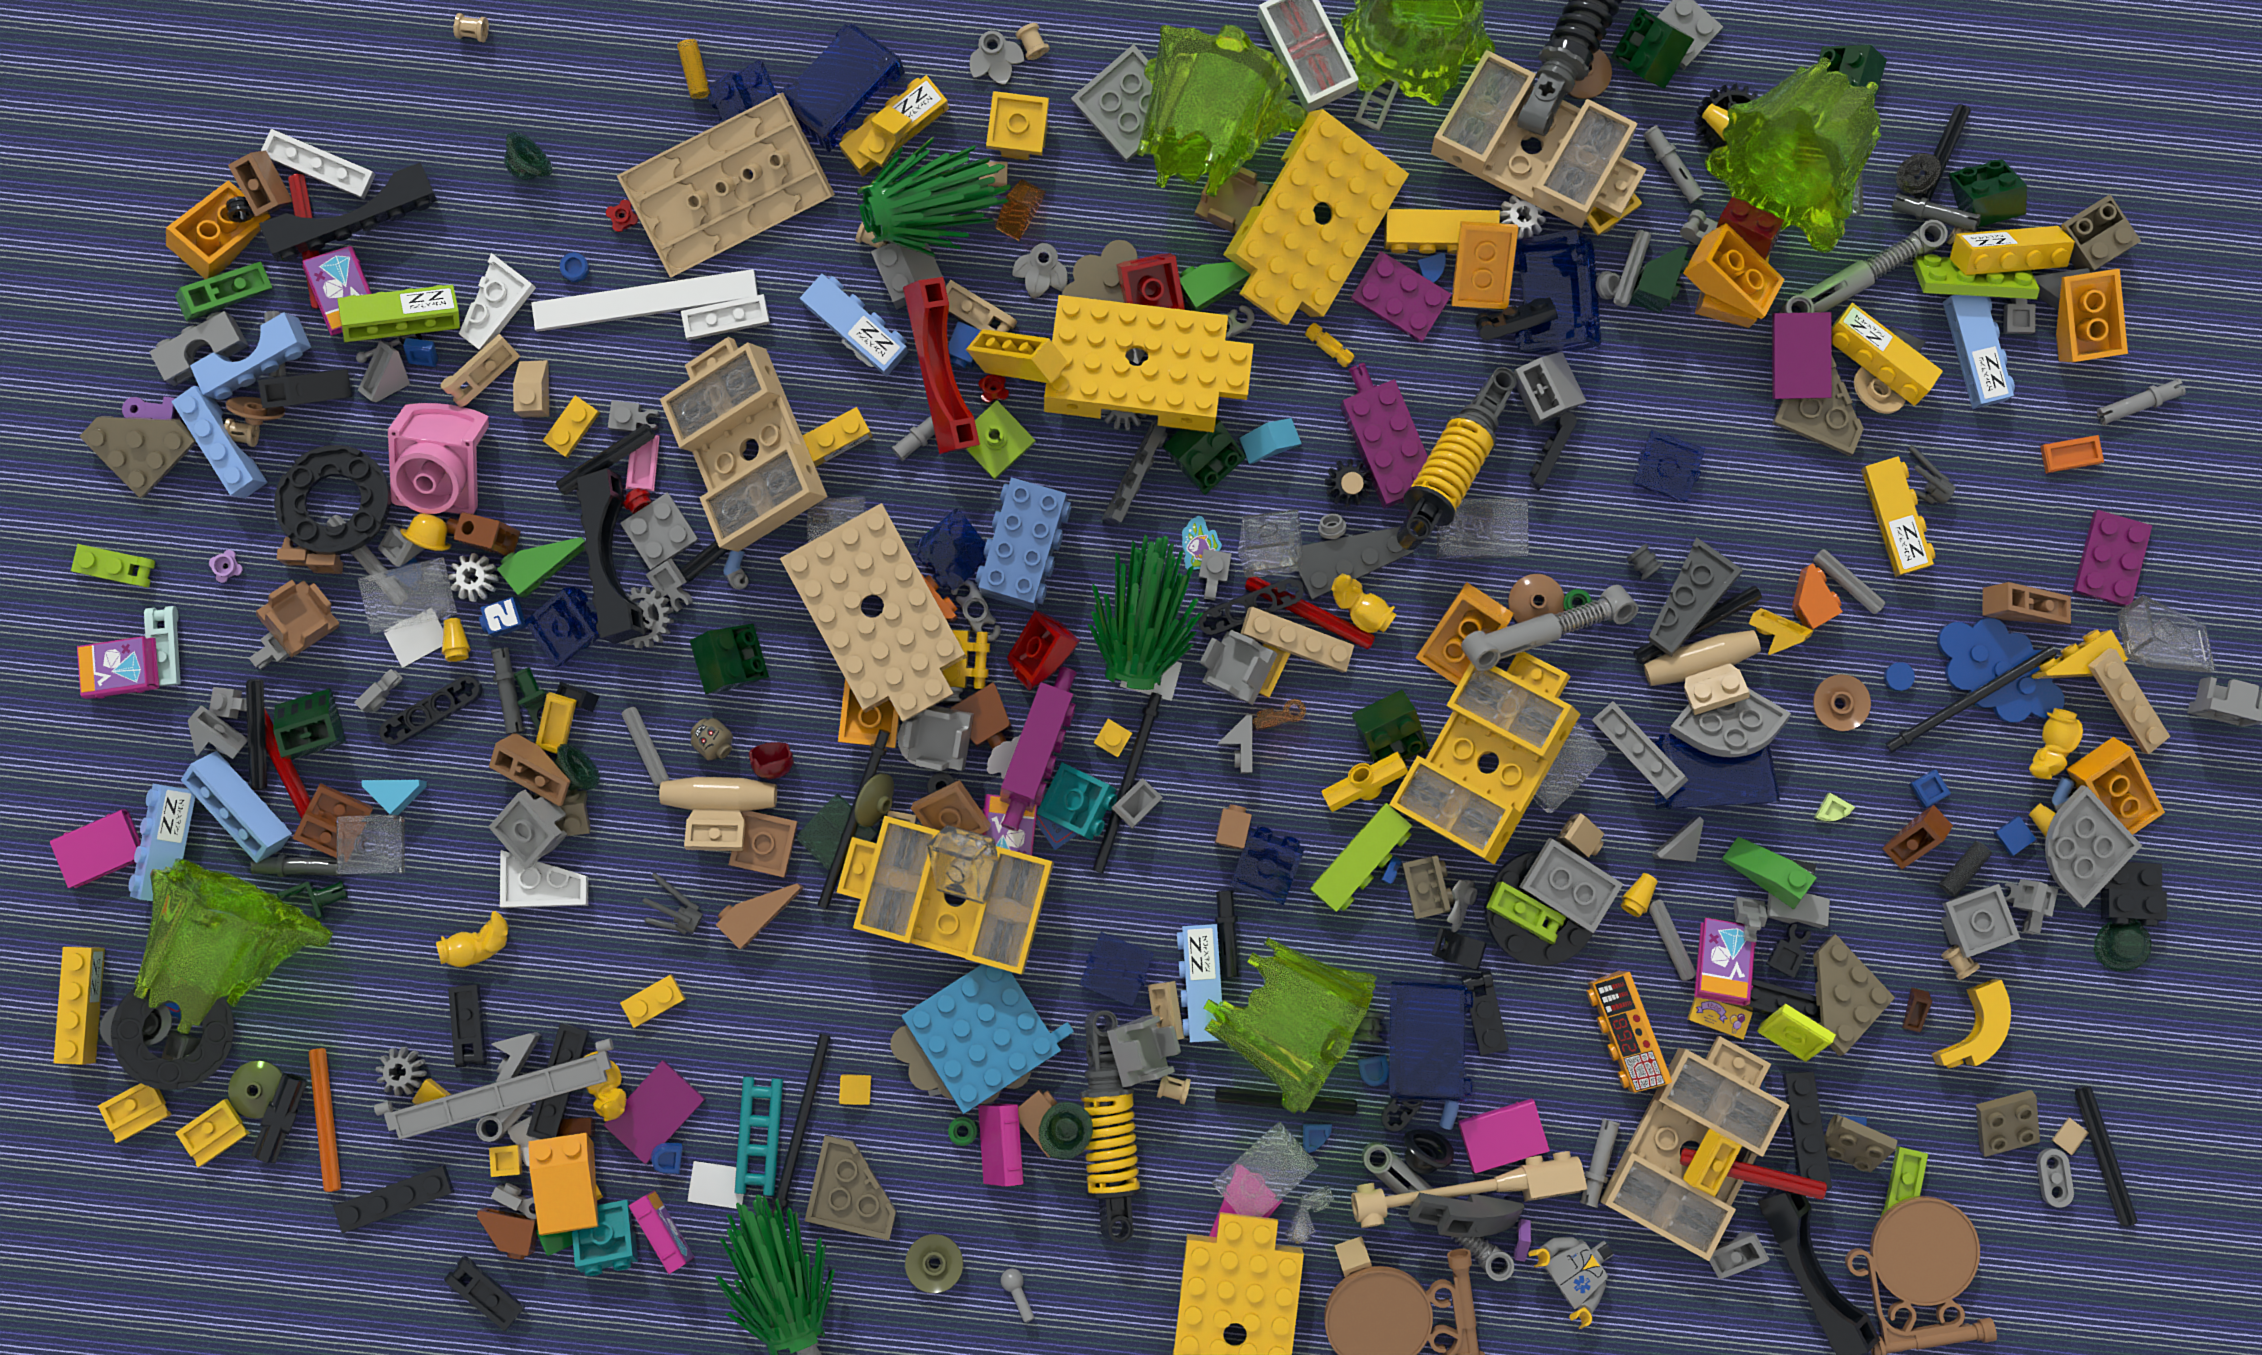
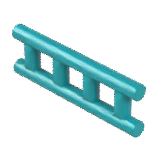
M743 1076L734 1190L736 1194H746V1185L764 1186L763 1195H775L783 1079L772 1078L771 1087L754 1086V1077ZM753 1098L770 1099L769 1116L752 1115ZM751 1127L768 1128L767 1145L750 1144ZM749 1156L766 1157L765 1174L747 1173Z

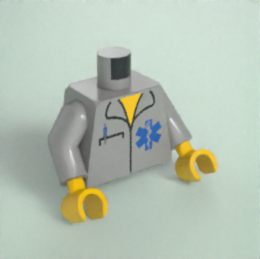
M1559 1237L1552 1238L1541 1246L1540 1249L1529 1251V1257L1538 1256V1263L1534 1267L1544 1266L1570 1306L1574 1309L1578 1308L1577 1311L1570 1314V1320H1575L1579 1316L1581 1325L1578 1328L1582 1329L1589 1326L1592 1322L1591 1315L1601 1300L1606 1288L1605 1280L1608 1278L1601 1264L1614 1255L1607 1243L1602 1241L1590 1250L1588 1245L1581 1239Z

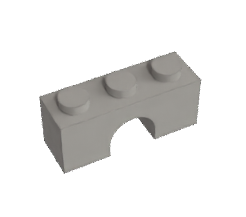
M223 311L212 313L206 318L205 322L197 326L186 327L181 331V335L173 339L162 340L156 345L157 348L149 351L164 381L176 386L194 376L190 365L194 363V356L201 347L210 345L214 353L230 357L249 347L234 317Z

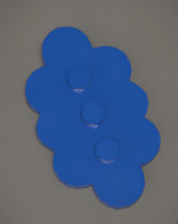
M1984 618L1977 621L1972 627L1963 622H1953L1945 625L1937 636V645L1940 652L1950 659L1945 668V677L1948 683L1953 688L1960 691H1968V693L1973 692L2042 651L2033 650L2032 643L2026 635L2022 633H2008L2006 626L1995 618ZM2039 666L1978 701L1975 705L1980 708L1992 707L1995 715L2000 720L2006 723H2017L2025 720L2030 714L2039 719H2048L2047 712L2053 713L2054 708L2063 709L2065 702L2062 690L2052 682L2054 678H2032L2031 675L2040 670Z

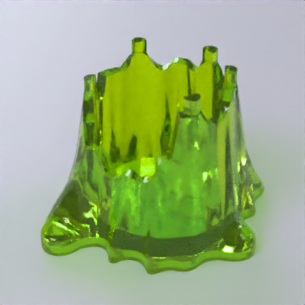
M1354 0L1356 9L1344 15L1341 19V24L1345 31L1344 46L1355 59V73L1359 79L1357 87L1365 92H1372L1383 83L1393 82L1389 80L1392 79L1399 83V87L1406 96L1421 97L1428 103L1437 106L1443 101L1445 92L1458 84L1461 66L1478 64L1486 50L1492 53L1495 52V44L1486 34L1483 0Z
M1162 25L1159 30L1161 40L1159 41L1157 58L1148 60L1144 70L1146 79L1151 82L1153 87L1136 152L1140 156H1144V154L1154 155V163L1158 173L1155 184L1158 187L1165 188L1168 179L1172 175H1176L1183 181L1194 185L1201 175L1209 173V185L1206 194L1210 197H1216L1219 187L1229 177L1236 175L1246 160L1250 161L1265 142L1285 132H1297L1304 124L1308 112L1287 99L1294 90L1293 86L1284 81L1288 76L1289 69L1277 61L1273 53L1256 46L1239 27L1224 25L1220 28L1218 34L1208 35L1192 27L1179 29L1169 25Z
M1826 57L1821 58L1817 64L1808 69L1798 67L1793 74L1761 97L1747 103L1733 104L1728 109L1729 123L1722 132L1727 145L1713 149L1705 160L1707 170L1728 186L1731 197L1746 201L1759 209L1783 219L1784 222L1781 230L1790 225L1799 227L1805 233L1810 245L1822 253L1833 250L1839 239L1845 234V219L1852 213V200L1856 182L1876 143L1881 138V134L1878 131L1881 121L1878 112L1874 109V94L1878 90V85L1875 82H1869L1866 87L1850 85L1847 75L1839 71L1827 72L1826 69L1830 66L1831 62Z
M177 858L172 868L165 867L164 870L152 869L150 873L153 891L152 920L144 956L134 983L137 986L134 995L144 999L148 988H150L149 1007L157 1008L167 1000L176 1002L181 1009V1021L177 1030L188 1034L192 1025H200L218 998L229 995L227 1003L232 1007H236L240 997L246 994L249 989L255 990L257 986L261 987L281 962L305 946H327L333 936V932L322 926L320 921L305 915L302 909L282 902L278 896L265 892L250 882L226 872L208 870L188 860Z
M1268 937L1264 945L1274 951L1273 957L1262 958L1252 952L1247 961L1257 968L1264 980V986L1253 989L1248 997V1006L1246 1007L1233 1006L1225 1000L1217 1004L1208 999L1203 1009L1212 1013L1217 1021L1211 1019L1204 1030L1240 1054L1279 1086L1283 1091L1281 1104L1286 1110L1295 1114L1299 1109L1305 1113L1322 1088L1331 1070L1347 1052L1354 1033L1369 1008L1377 976L1369 972H1354L1329 966L1283 944L1277 943Z

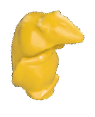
M1342 573L1334 579L1331 590L1339 608L1347 609L1350 612L1351 620L1359 629L1368 633H1374L1378 630L1384 633L1397 615L1393 612L1395 607H1389L1382 598L1372 593L1365 594L1362 584L1356 579H1352L1350 575Z
M2054 708L2053 713L2047 712L2049 719L2046 721L2042 732V740L2046 744L2045 747L2037 750L2033 757V763L2029 766V771L2034 777L2038 779H2052V776L2058 775L2067 766L2066 758L2070 752L2077 748L2083 736V727L2081 722L2076 719V713L2059 708Z
M493 911L491 919L481 928L479 933L460 932L450 936L448 939L441 936V941L436 942L441 964L447 963L454 967H467L482 962L499 952L507 943L509 927L506 920L498 912Z
M592 1052L584 1057L597 1054L598 1052ZM611 1060L612 1068L605 1070L608 1081L586 1087L588 1093L595 1096L594 1110L604 1117V1121L614 1120L622 1115L625 1111L627 1100L625 1091L618 1089L622 1081L621 1071Z

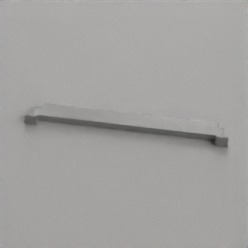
M611 1038L596 1042L598 1053L396 1111H393L390 1101L374 1105V1110L377 1116L384 1114L388 1130L396 1129L398 1139L401 1140L608 1081L605 1070L612 1068L607 1051L614 1049Z

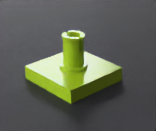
M996 400L975 420L980 445L966 450L996 480L1033 446L1036 440Z

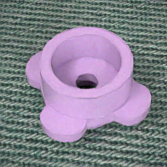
M226 550L224 554L212 557L209 561V566L216 574L218 582L225 583L228 578L234 575L239 576L243 571V567L235 559L236 553L232 550ZM224 564H228L227 569H224Z

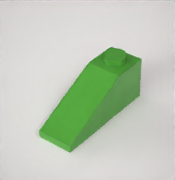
M260 261L180 287L175 297L187 322L270 290L272 285Z
M1234 262L1205 264L1196 269L1194 266H1191L1180 274V285L1182 294L1193 311L1200 312L1245 284L1251 274Z
M578 537L521 550L516 554L512 552L502 559V565L497 570L517 595L526 598L585 550L584 543L586 540Z
M1739 836L1721 859L1792 909L1796 908L1817 878L1792 860Z

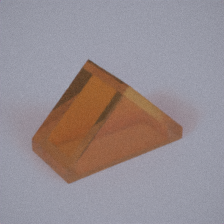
M1021 179L1007 194L1006 199L1009 201L1003 204L995 228L1020 241L1046 195V191Z

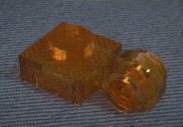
M1291 699L1285 703L1283 711L1274 712L1273 708L1257 712L1258 717L1252 720L1254 729L1259 731L1288 721L1298 722L1305 716L1306 707L1302 701ZM1297 706L1300 712L1294 716L1289 712V708Z

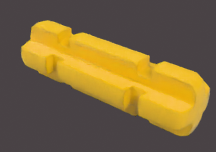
M1312 323L1305 332L1306 337L1312 342L1315 340L1317 342L1316 345L1332 358L1336 357L1340 365L1347 367L1353 361L1354 354L1347 348L1344 350L1343 345L1329 333L1322 332V328L1318 324Z

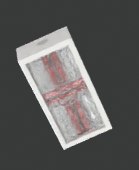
M1268 0L1259 5L1257 17L1306 114L1357 89L1359 79L1319 0Z

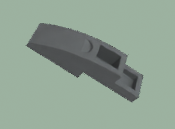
M1419 1192L1408 1214L1410 1221L1436 1225L1439 1235L1482 1237L1512 1228L1525 1207L1524 1203L1470 1194L1467 1201Z

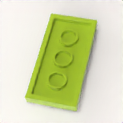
M1934 254L1916 256L1912 265L1923 293L2037 299L2040 290L2031 270L1965 275L1949 257H1939Z

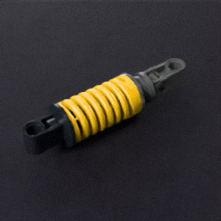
M1506 367L1497 368L1484 382L1471 404L1464 406L1460 414L1451 416L1448 419L1447 426L1428 456L1426 463H1424L1412 486L1404 494V503L1410 512L1397 533V541L1404 549H1417L1430 536L1435 525L1446 526L1453 522L1457 511L1456 508L1460 506L1471 483L1475 480L1481 466L1484 464L1485 458L1488 457L1489 453L1496 446V436L1494 433L1499 425L1497 418L1503 411L1507 403L1506 401L1517 383L1516 376L1512 370ZM1411 530H1414L1418 536L1414 535Z
M1096 1010L1090 1012L1085 1019L1086 1057L1089 1068L1088 1071H1085V1078L1088 1079L1089 1086L1087 1090L1079 1093V1097H1081V1101L1084 1103L1082 1114L1084 1116H1091V1119L1083 1121L1084 1128H1092V1130L1084 1132V1138L1093 1139V1141L1086 1142L1084 1147L1086 1150H1094V1153H1087L1085 1159L1088 1162L1094 1161L1095 1164H1088L1086 1171L1088 1173L1100 1172V1174L1087 1176L1088 1192L1086 1193L1088 1198L1099 1199L1100 1230L1102 1235L1108 1240L1124 1243L1132 1237L1134 1232L1131 1196L1142 1193L1140 1182L1137 1178H1134L1139 1173V1169L1135 1166L1138 1162V1157L1134 1154L1137 1151V1146L1132 1143L1136 1140V1134L1131 1132L1135 1129V1123L1131 1121L1134 1118V1112L1130 1109L1134 1105V1088L1122 1087L1107 1034L1108 1030L1118 1027L1117 1018L1110 1011ZM1100 1016H1103L1106 1020V1027L1103 1031H1099L1096 1026V1021ZM1116 1221H1120L1122 1230L1120 1234L1114 1236L1112 1226Z

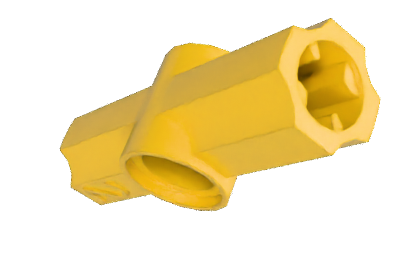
M1397 751L1372 765L1366 763L1355 765L1349 771L1347 778L1321 792L1330 810L1334 812L1359 798L1363 800L1375 799L1381 793L1383 786L1406 775L1408 769Z

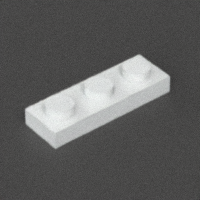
M764 294L681 311L687 340L770 324Z

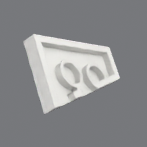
M492 253L488 260L490 265L485 277L482 276L478 286L480 289L475 302L471 303L459 335L479 350H482L502 331L536 288Z

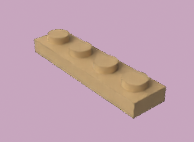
M1254 607L1248 608L1240 633L1258 642L1342 673L1347 671L1354 648L1353 644Z
M2108 648L2088 665L2142 752L2150 754L2170 738L2169 733L2115 649Z

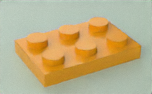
M1460 222L1451 298L1452 306L1491 309L1508 308L1518 225Z

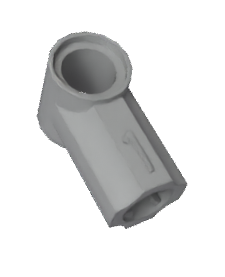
M528 1103L486 1115L477 1123V1135L480 1139L487 1142L501 1139L505 1136L507 1130L533 1104ZM490 1120L498 1124V1132L495 1136H491L486 1132V1124Z

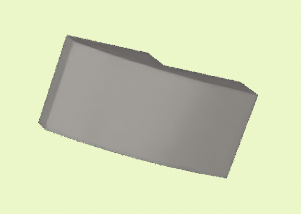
M1768 892L1767 917L1789 924L1800 922L1822 929L1828 927L1830 899L1806 893L1796 908L1792 909Z

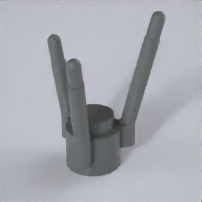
M1911 445L1909 450L1934 475L1932 476L1919 465L1914 467L1918 473L1928 480L1925 486V490L1928 493L1926 494L1914 489L1916 496L1924 499L1931 505L1935 501L1945 504L1953 495L1956 486L1950 483L1948 477L1943 475L1921 452Z
M653 873L652 877L687 908L681 906L678 912L657 902L644 898L642 900L644 904L674 917L673 922L675 923L648 917L644 921L656 926L676 930L682 934L687 932L694 934L703 916V913L698 911L700 906L690 902L657 873Z

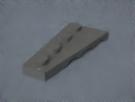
M1158 419L1152 421L1101 518L1102 521L1109 525L1122 523L1133 497L1136 496L1141 487V480L1145 472L1149 471L1155 458L1153 455L1157 447L1160 448L1167 437L1166 427L1157 426Z
M1400 527L1287 548L1311 600L1332 591L1334 579L1342 573L1350 575L1352 579H1358L1414 552V550L1404 549L1398 543L1397 533Z
M1696 537L1681 572L1670 591V595L1652 628L1648 641L1672 657L1738 579L1743 569Z

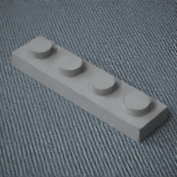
M1614 701L1592 719L1594 724L1666 799L1688 781L1687 777Z

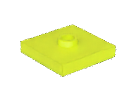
M1784 1004L1761 1022L1757 1030L1759 1034L1804 1062H1807L1833 1043L1836 1034L1787 1004Z

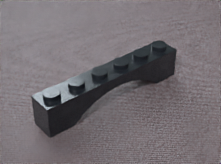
M420 162L394 172L386 186L376 197L350 213L319 219L298 217L285 213L261 222L259 225L277 262L281 260L288 262L296 259L299 253L307 250L311 252L318 251L324 248L328 242L349 239L352 233L362 229L363 231L373 230L383 221L399 220L412 210L422 211L428 209L437 199Z
M606 468L578 477L577 497L581 503L582 515L580 520L585 530L586 541L584 547L589 557L590 568L588 574L593 584L594 594L592 601L597 611V632L601 639L617 644L643 636L645 631L641 608L623 590L613 563L612 542L614 528L625 500L621 476Z
M1776 1188L1770 1190L1757 1201L1761 1213L1769 1223L1776 1242L1783 1250L1789 1267L1793 1270L1801 1285L1803 1294L1807 1297L1815 1312L1817 1321L1821 1324L1828 1337L1831 1348L1835 1351L1836 1355H1861L1868 1353L1880 1341V1338L1867 1313L1847 1300L1829 1281L1821 1268L1810 1236L1812 1207L1806 1196Z

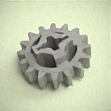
M633 587L631 588L632 595L627 593L633 602L641 600L638 606L641 608L642 616L650 622H643L644 631L646 632L650 629L653 631L646 636L627 640L624 644L632 645L634 643L635 648L641 649L645 644L646 647L652 648L654 647L653 640L662 643L663 638L661 634H670L671 631L666 626L667 624L674 623L673 619L668 618V614L673 612V608L665 607L669 600L665 597L659 598L660 591L653 590L651 592L648 587H642L640 591L639 588Z

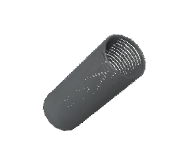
M1974 841L1962 858L1958 860L1946 877L1942 879L1939 886L1949 895L1957 897L1969 880L1986 863L1985 861L1989 859L1992 852L1984 844Z

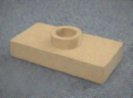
M1175 981L1148 985L1152 1014L1154 1016L1159 1015L1160 1022L1156 1023L1157 1027L1174 1026L1177 1039H1184Z

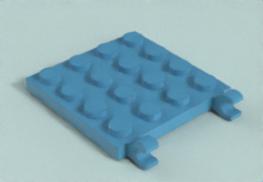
M981 964L901 1015V1018L963 1115L1059 1053L1061 1049L1057 1043L1074 1032L1067 1022L1050 1033L1012 973L985 964Z

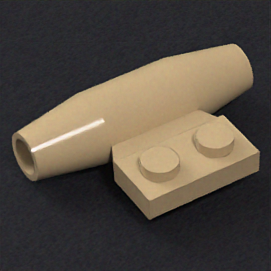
M1754 630L1722 634L1679 647L1672 657L1665 653L1644 664L1643 667L1650 686L1685 681V695L1694 715L1750 698V692L1740 669L1735 668L1733 665L1761 652V647Z
M690 777L662 781L659 799L661 805L693 810L686 820L684 842L686 850L743 851L746 824L741 812L776 807L777 785L746 778Z

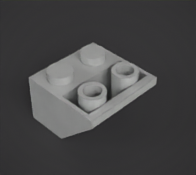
M1563 352L1538 358L1514 371L1517 379L1516 388L1535 426L1587 402Z

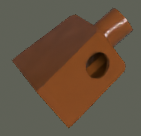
M462 512L459 518L450 517L446 523L447 533L453 534L454 540L502 556L515 552L521 531L500 521Z
M994 682L949 708L974 713L970 739L977 747L988 742L993 750L1001 745V743L1007 741L1003 732L1011 728L1012 725Z

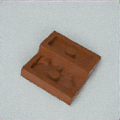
M320 783L292 839L347 862L373 810V806Z

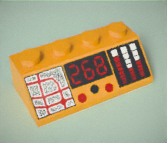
M1617 971L1588 982L1590 989L1586 990L1587 997L1592 1007L1597 1006L1600 1017H1597V1022L1603 1034L1607 1033L1611 1044H1608L1607 1048L1612 1060L1618 1061L1621 1069L1618 1072V1077L1623 1088L1628 1087L1629 1091L1636 1093L1672 1083L1631 973L1628 971Z

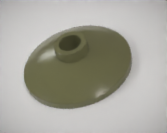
M886 773L876 774L862 788L855 805V819L859 825L863 827L873 826L890 810L894 795V781L890 775Z
M251 1061L239 1067L232 1075L228 1087L232 1106L245 1117L253 1119L263 1118L269 1102L274 1098L282 1072L275 1065L266 1061ZM252 1085L258 1088V1093L255 1096L250 1093Z
M929 1234L919 1238L911 1245L906 1255L905 1269L909 1280L916 1288L927 1293H941L950 1289L959 1280L963 1270V1257L959 1247L953 1240L940 1234ZM932 1257H937L940 1260L939 1267H932L930 1265Z

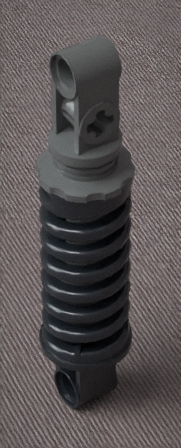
M1568 0V3L1563 8L1562 16L1556 22V28L1550 34V41L1545 44L1538 57L1543 66L1539 68L1537 72L1538 81L1527 103H1525L1520 112L1517 122L1519 128L1541 136L1547 135L1566 93H1570L1573 90L1575 81H1582L1588 76L1589 65L1594 61L1593 53L1599 51V41L1606 37V29L1613 22L1612 16L1618 13V4L1624 0Z

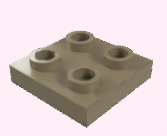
M2032 1090L1976 1104L1979 1147L1984 1157L2040 1142L2037 1097Z
M1838 1114L1832 1117L1824 1135L1826 1152L1829 1157L1840 1159L1854 1165L1858 1170L1870 1173L1896 1150L1898 1141Z

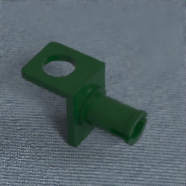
M525 668L514 674V678H516L524 695V698L519 700L518 704L527 709L537 731H539L541 721L538 719V712L544 707L546 695L549 691L540 690L531 672V668Z
M308 881L277 893L278 898L284 899L307 890L317 918L321 921L325 919L322 911L324 906L348 898L347 891L343 890L345 886L342 881L320 890L314 888L313 884Z

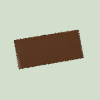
M1911 987L1902 1025L1903 1028L1921 1032L1932 1004L1929 992Z
M592 1117L563 1119L558 1137L587 1133L589 1137H595L596 1119Z

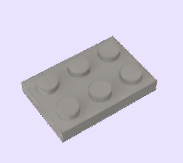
M1549 838L1519 887L1587 931L1594 933L1623 886V883L1554 839Z

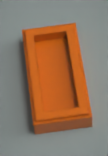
M2099 435L2040 446L2046 474L2104 463Z

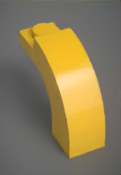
M1991 979L1966 989L1975 1011L1973 1029L1961 1042L1932 1053L1936 1065L1953 1068L1963 1064L1964 1058L1967 1065L1977 1066L1988 1060L2000 1048L2007 1036L2011 1021L2010 1001L2002 980Z

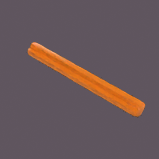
M325 1048L309 1050L308 1054L323 1189L325 1192H333L341 1189L327 1055Z

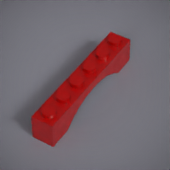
M944 278L923 279L903 287L939 454L960 451L980 445L974 416L967 408L959 392L950 363L947 339L949 301Z

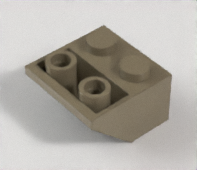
M2110 194L2061 224L2062 230L2075 241L2070 261L2076 270L2090 268V273L2141 242Z

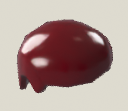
M764 743L749 751L752 770L756 775L765 779H779L789 773L794 765L793 753L790 751L787 743Z

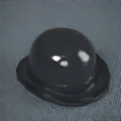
M1418 1129L1405 1133L1403 1137L1404 1144L1407 1147L1405 1150L1406 1163L1412 1170L1418 1173H1433L1438 1168L1447 1167L1454 1159L1453 1147L1446 1138L1436 1132Z

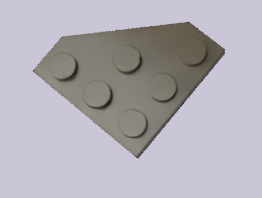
M1831 355L1832 398L1782 399L1772 424L1852 456L1864 428L1860 419H1857L1851 405L1852 400L1844 382H1841L1835 368L1837 365Z
M100 416L79 436L139 498L145 497L197 443L189 429L179 419Z
M1834 934L1813 954L1814 966H1817L1818 982L1815 983L1817 1006H1820L1821 1022L1818 1024L1836 1034L1833 1043L1829 1046L1838 1056L1846 1054L1895 997L1845 943Z
M824 1135L805 1222L889 1241L897 1210L854 1141Z

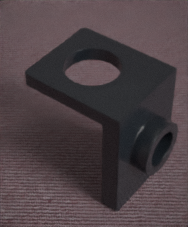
M1440 927L1431 955L1479 970L1487 943ZM1445 937V943L1441 950V943Z

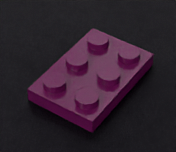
M1380 251L1350 300L1422 343L1452 294Z
M2101 510L2094 511L2072 592L2123 607H2131L2153 525Z

